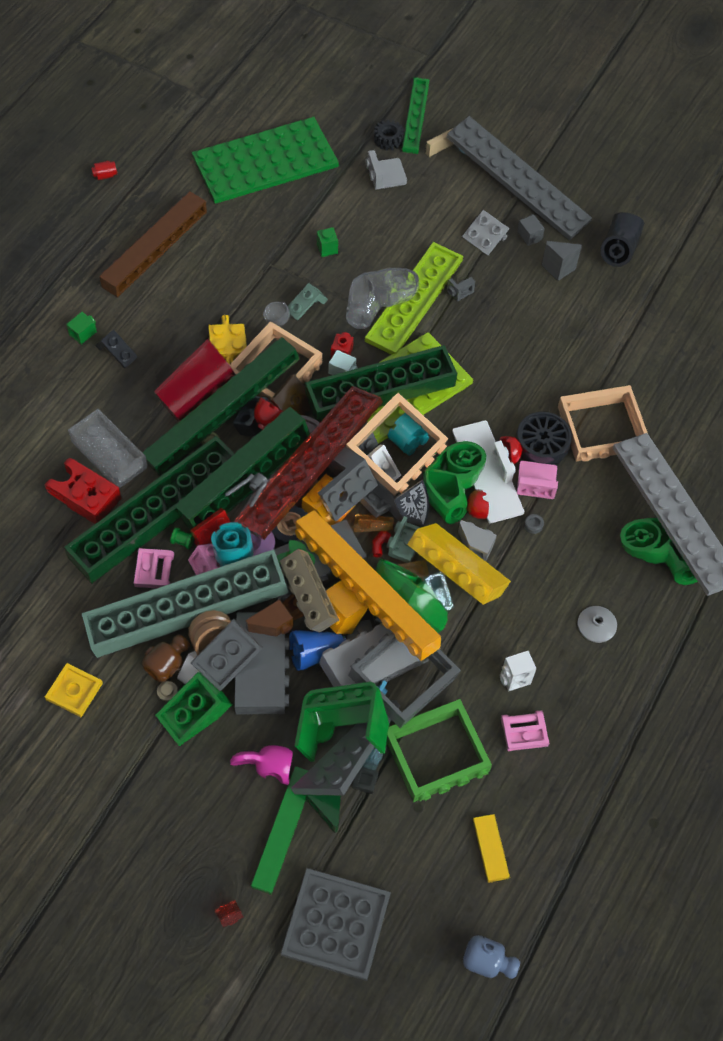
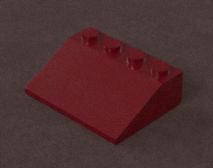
M207 339L154 393L168 412L180 422L190 411L196 409L205 399H208L218 388L226 384L236 374L215 346Z

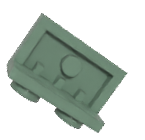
M404 516L401 522H397L394 532H396L394 538L390 537L387 548H389L388 556L410 564L416 551L407 544L415 531L420 527L407 523L408 518Z

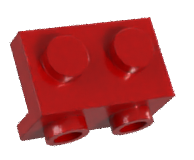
M220 508L190 530L195 538L194 544L196 546L212 544V533L214 531L216 533L220 529L219 526L231 522L224 509Z

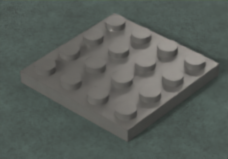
M307 868L281 956L367 981L391 892Z

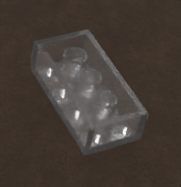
M96 409L68 429L71 442L111 483L119 488L148 468L145 455L99 409Z

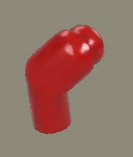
M385 530L380 531L372 540L373 557L382 556V544L384 542L388 543L390 537H392L389 532Z

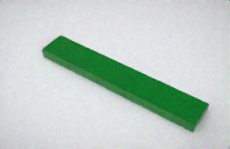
M414 77L402 152L414 154L419 152L430 79Z
M296 766L294 768L251 888L271 895L273 893L307 799V795L294 794L291 787L308 770Z

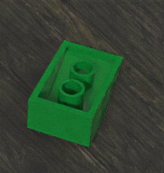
M197 672L155 716L175 742L181 746L218 720L233 704L222 691H219L201 673Z

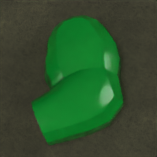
M462 441L450 445L440 455L438 454L434 462L423 471V481L427 489L429 503L448 524L460 521L467 513L468 502L465 490L476 483L486 464L487 455L485 450L474 442Z
M380 559L375 571L437 633L441 632L446 626L448 612L431 587L408 569L393 562Z

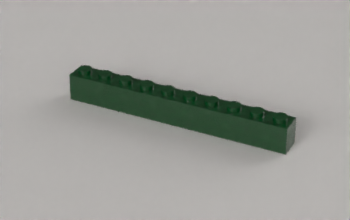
M283 337L273 342L267 350L260 353L255 360L247 364L238 374L231 377L226 384L218 388L214 394L205 399L196 409L190 411L184 419L176 423L166 434L160 436L155 443L147 447L141 453L145 462L159 476L164 474L299 360L297 350Z

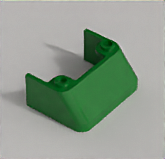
M364 682L309 691L303 699L295 747L310 762H314L318 743L328 741L333 736L336 726L368 722L366 739L381 754L385 753L389 721L380 689L373 682Z

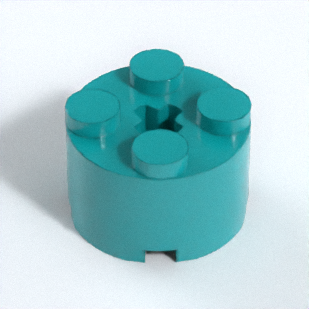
M406 413L395 421L397 426L394 430L390 428L388 432V438L408 456L412 455L420 444L424 445L430 438L422 426Z
M237 522L225 523L219 526L220 529L216 533L215 531L212 533L213 551L220 567L253 556L254 548L250 530L247 527H243L242 524Z

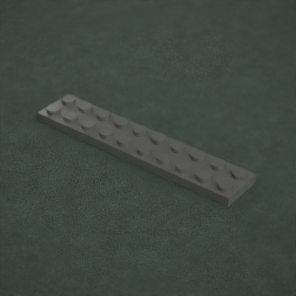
M470 116L447 133V139L569 241L591 222L592 217Z

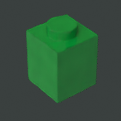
M333 227L317 231V246L321 257L338 254V238Z
M83 312L66 324L69 335L81 345L97 332L94 318L90 315L87 316Z

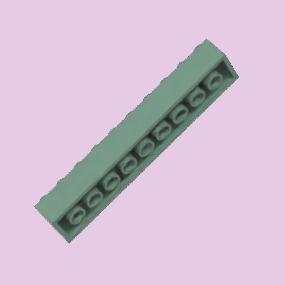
M273 549L82 613L91 650L98 658L190 627L191 622L198 615L206 611L216 610L228 614L288 594L289 592L275 550Z

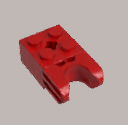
M68 458L64 464L67 473L71 475L70 479L64 482L50 479L44 486L50 495L96 524L106 517L122 499L119 487L74 459Z

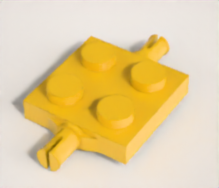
M225 315L221 317V325L208 326L209 341L230 365L233 359L237 358L247 347L244 324H229V316L226 315L225 321Z

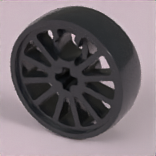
M535 412L526 416L519 424L515 436L521 444V457L525 461L550 465L558 464L565 458L572 441L571 430L568 424L561 417L550 412ZM533 449H540V452H535Z

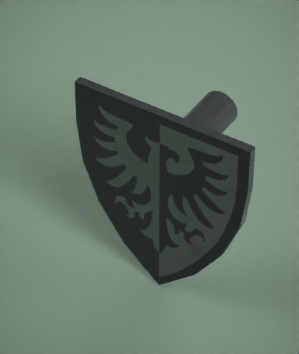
M421 480L404 493L398 494L393 501L402 517H407V521L413 525L424 527L428 517L429 497L424 481Z

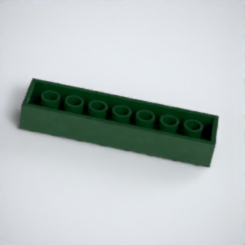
M445 345L306 382V397L315 420L321 424L385 406L397 393L407 400L456 386L457 371Z
M291 407L287 408L274 421L267 424L260 433L253 436L245 446L238 449L230 459L224 461L216 471L209 474L201 484L195 486L187 496L180 499L175 508L185 525L191 530L220 508L224 509L226 514H228L253 491L249 488L250 482L230 495L225 496L227 491L245 480L250 473L255 475L258 472L268 479L306 446L312 438L305 419Z

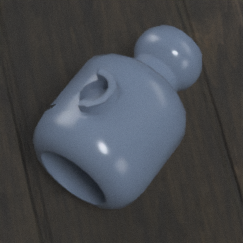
M476 935L470 939L467 945L463 965L466 969L488 978L496 977L499 972L504 973L507 978H515L519 970L520 961L516 957H506L505 947L502 944Z

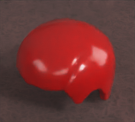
M512 436L500 437L499 441H502L503 446L508 449L510 463H517L522 455L520 442Z
M482 489L474 490L467 499V511L469 515L477 519H486L489 513V502L483 499L486 493Z

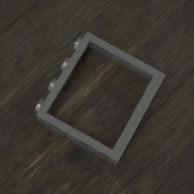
M394 633L390 635L385 634L379 640L380 644L376 647L371 646L365 652L366 656L362 659L357 658L350 665L351 670L348 676L356 684L371 682L362 671L398 641ZM440 649L427 658L444 675L403 712L381 692L387 716L400 729L452 683L461 670Z

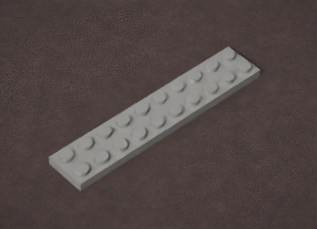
M648 433L614 444L613 450L706 595L709 596L722 591L723 546Z

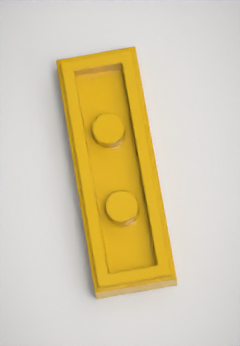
M495 815L473 818L487 881L494 882L509 879L510 876Z

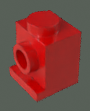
M346 332L336 333L333 345L331 346V359L337 350L351 355L354 337H351Z

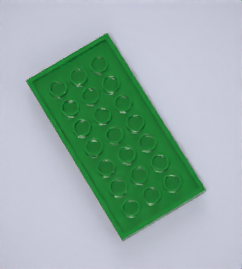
M315 117L192 152L193 160L215 204L339 167V162Z

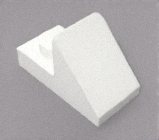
M380 444L367 455L394 481L401 476L384 445Z

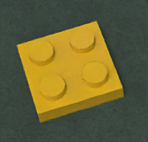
M66 663L46 694L45 699L82 717L103 682Z

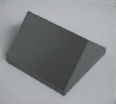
M547 241L542 266L559 281L576 270L581 244Z

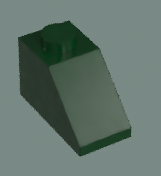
M307 795L308 803L332 831L336 833L339 827L341 795Z

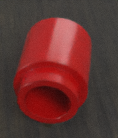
M114 161L94 163V167H91L93 177H97V180L114 177L113 175H117Z

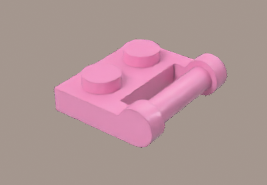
M139 548L134 586L159 588L170 584L169 576L174 552L170 550ZM158 558L164 559L161 580L156 579Z
M542 710L525 715H501L507 751L547 747L549 745ZM527 722L537 723V725L516 728H511L510 726L511 724Z

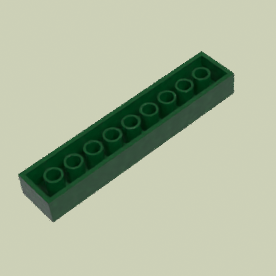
M215 436L67 544L64 548L68 559L92 584L178 520L181 516L175 505L179 500L187 496L195 486L201 484L209 474L216 471L224 461L230 459L235 453Z

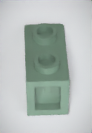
M308 283L288 305L286 310L296 320H299L314 302L317 303L319 301L325 304L328 298L318 288Z

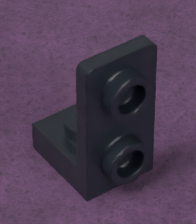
M114 329L95 345L99 350L105 347L124 368L137 358L134 351Z

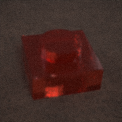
M235 900L215 910L223 928L233 925L243 918Z

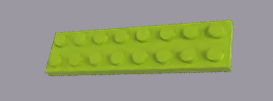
M433 242L368 332L365 342L391 355L396 354L406 343L448 280L463 261V256Z

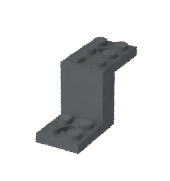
M362 415L320 450L329 470L335 478L321 489L318 495L331 519L334 521L340 519L378 486L365 458L346 447V444L368 423L367 419ZM372 433L358 447L365 454L378 445L374 434Z

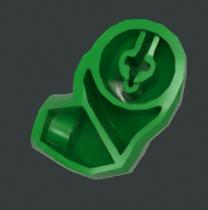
M658 518L634 520L622 528L620 540L622 547L628 554L653 564L665 563L678 584L690 585L698 582Z

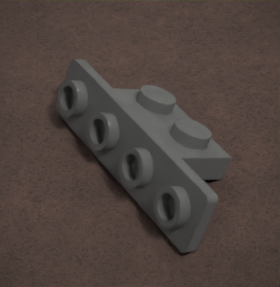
M375 478L378 486L361 499L360 502L375 518L389 511L401 522L403 517L393 501L397 496H394Z

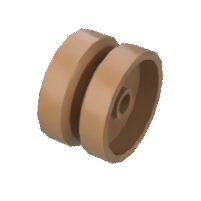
M216 610L206 611L198 615L191 622L189 637L197 655L231 622L225 613Z

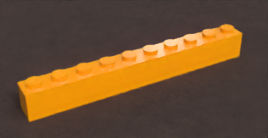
M315 510L296 520L295 534L297 538L303 540L309 550L317 554L320 561L331 569L334 576L339 577L345 587L356 594L357 599L369 608L372 615L377 616L386 629H390L399 642H403L408 647L409 652L422 661L440 649L441 636Z

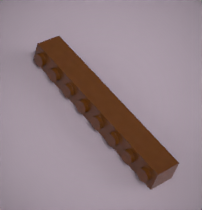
M192 192L183 196L175 206H172L163 217L159 218L154 226L150 227L141 238H138L130 248L126 249L120 258L116 259L107 270L101 273L99 277L102 288L118 298L207 213L206 201Z

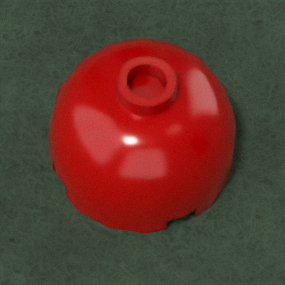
M260 398L254 409L255 420L260 423L258 427L263 430L267 424L274 421L283 411L265 399Z

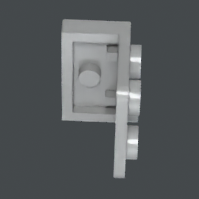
M375 150L368 151V158L365 159L367 169L370 171V179L374 183L375 190L407 184V178L399 158L378 161Z

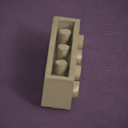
M297 549L280 560L281 571L290 583V591L296 596L297 606L305 616L304 622L310 630L322 632L339 621L308 552Z

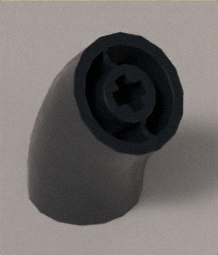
M624 212L616 213L613 216L609 231L601 246V256L608 265L621 267L631 260L645 224L643 219L634 214Z

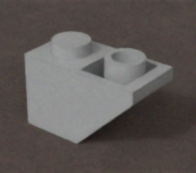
M461 520L458 533L463 544L486 561L495 544L497 535L488 529L475 526L472 522Z

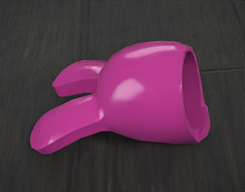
M265 746L260 752L243 751L236 753L232 756L230 765L255 764L259 776L263 778L274 776L282 784L289 785L290 779L288 777L293 752L283 746Z

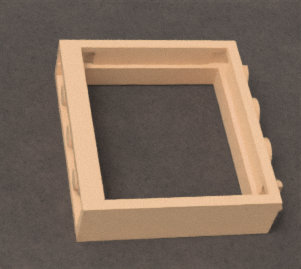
M270 321L230 366L234 373L238 374L274 338L279 340L283 337L297 352L310 359L296 374V377L304 384L309 382L316 370L320 369V365L323 363L322 352ZM265 388L257 396L267 397L270 401L275 393Z
M630 385L560 397L558 409L561 418L568 424L571 430V449L576 462L616 455L613 450V446L616 443L581 448L569 411L624 402L635 435L639 436L647 433Z
M397 393L346 444V447L365 458L374 478L395 496L398 492L402 494L409 487L407 483L411 479L415 481L422 473L420 470L424 466L428 467L435 460L433 456L436 453L440 455L447 447L445 444L448 438L405 398ZM399 406L415 422L422 426L437 443L396 483L358 447Z

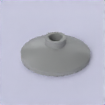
M591 606L584 609L579 615L578 629L587 640L602 643L610 640L615 635L617 621L608 609L601 606ZM598 619L602 623H597L595 620Z

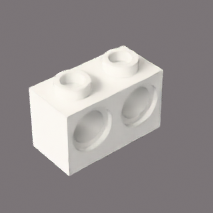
M529 651L505 658L500 680L503 686L506 685L508 691L531 684L536 667Z

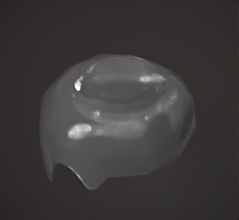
M273 302L265 307L263 317L267 324L271 321L280 327L288 322L290 310L285 302Z

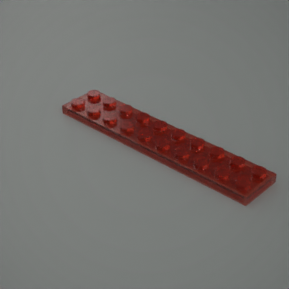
M352 386L267 483L254 506L250 507L248 505L234 522L242 524L244 528L247 527L250 530L251 534L265 540L383 403L381 397Z

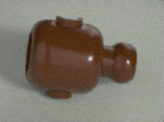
M179 634L173 637L171 644L161 642L155 647H150L142 661L143 668L156 681H167L170 677L172 678L176 671L180 670L179 668L182 665L180 654L189 649L190 643Z

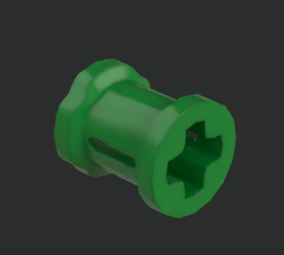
M175 528L170 543H177L185 546L186 549H191L195 538L192 533L189 534L180 531V528Z

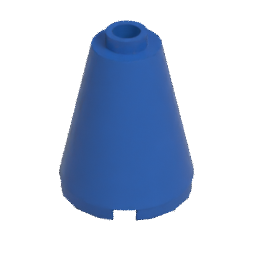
M302 630L290 632L289 648L293 650L294 656H291L294 667L299 671L318 664L322 653L329 648L335 649L346 640L345 636L335 632Z

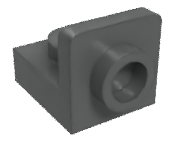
M472 277L462 280L459 284H456L452 278L448 280L447 292L456 301L474 293L475 280Z

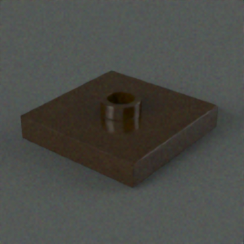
M291 375L270 399L272 404L282 411L291 407L299 415L305 416L311 409L306 397V387L296 375Z

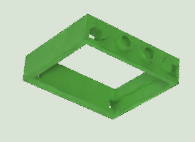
M460 699L413 717L401 729L396 724L388 728L386 742L413 802L418 800L426 801L435 793L444 794L451 789L450 787L466 785L470 782V779L475 777L481 779L490 772L492 764ZM458 715L481 763L418 788L396 739Z

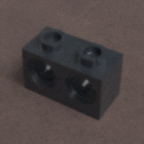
M255 396L242 407L233 422L240 435L253 437L262 431L258 427L260 423L255 420L254 409L260 398L270 403L267 397Z

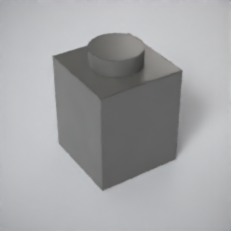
M531 215L519 220L517 232L527 245H531L542 240L545 228L535 215Z

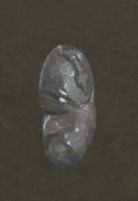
M385 268L362 273L353 279L346 312L348 323L354 328H367L382 306L391 307L412 299L419 288L418 274L406 268Z

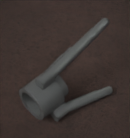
M258 472L255 475L250 473L245 480L225 493V496H228L250 482L249 488L254 492L241 510L238 518H242L249 506H254L261 492L269 483Z

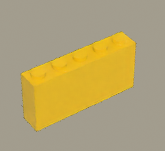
M437 523L417 529L407 544L483 605L501 597L511 582Z

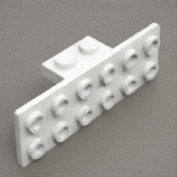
M481 421L454 428L452 433L456 443L462 441L474 442L480 445L487 455L485 467L474 484L475 490L482 489L486 493L483 499L489 502L488 523L523 515L524 509L512 483L515 466L513 462L510 463L507 447L503 446L502 441H495L488 422Z

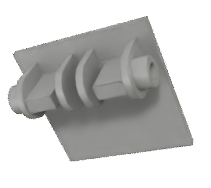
M483 210L462 237L486 255H489L500 240L504 241L507 238L506 232L509 228Z

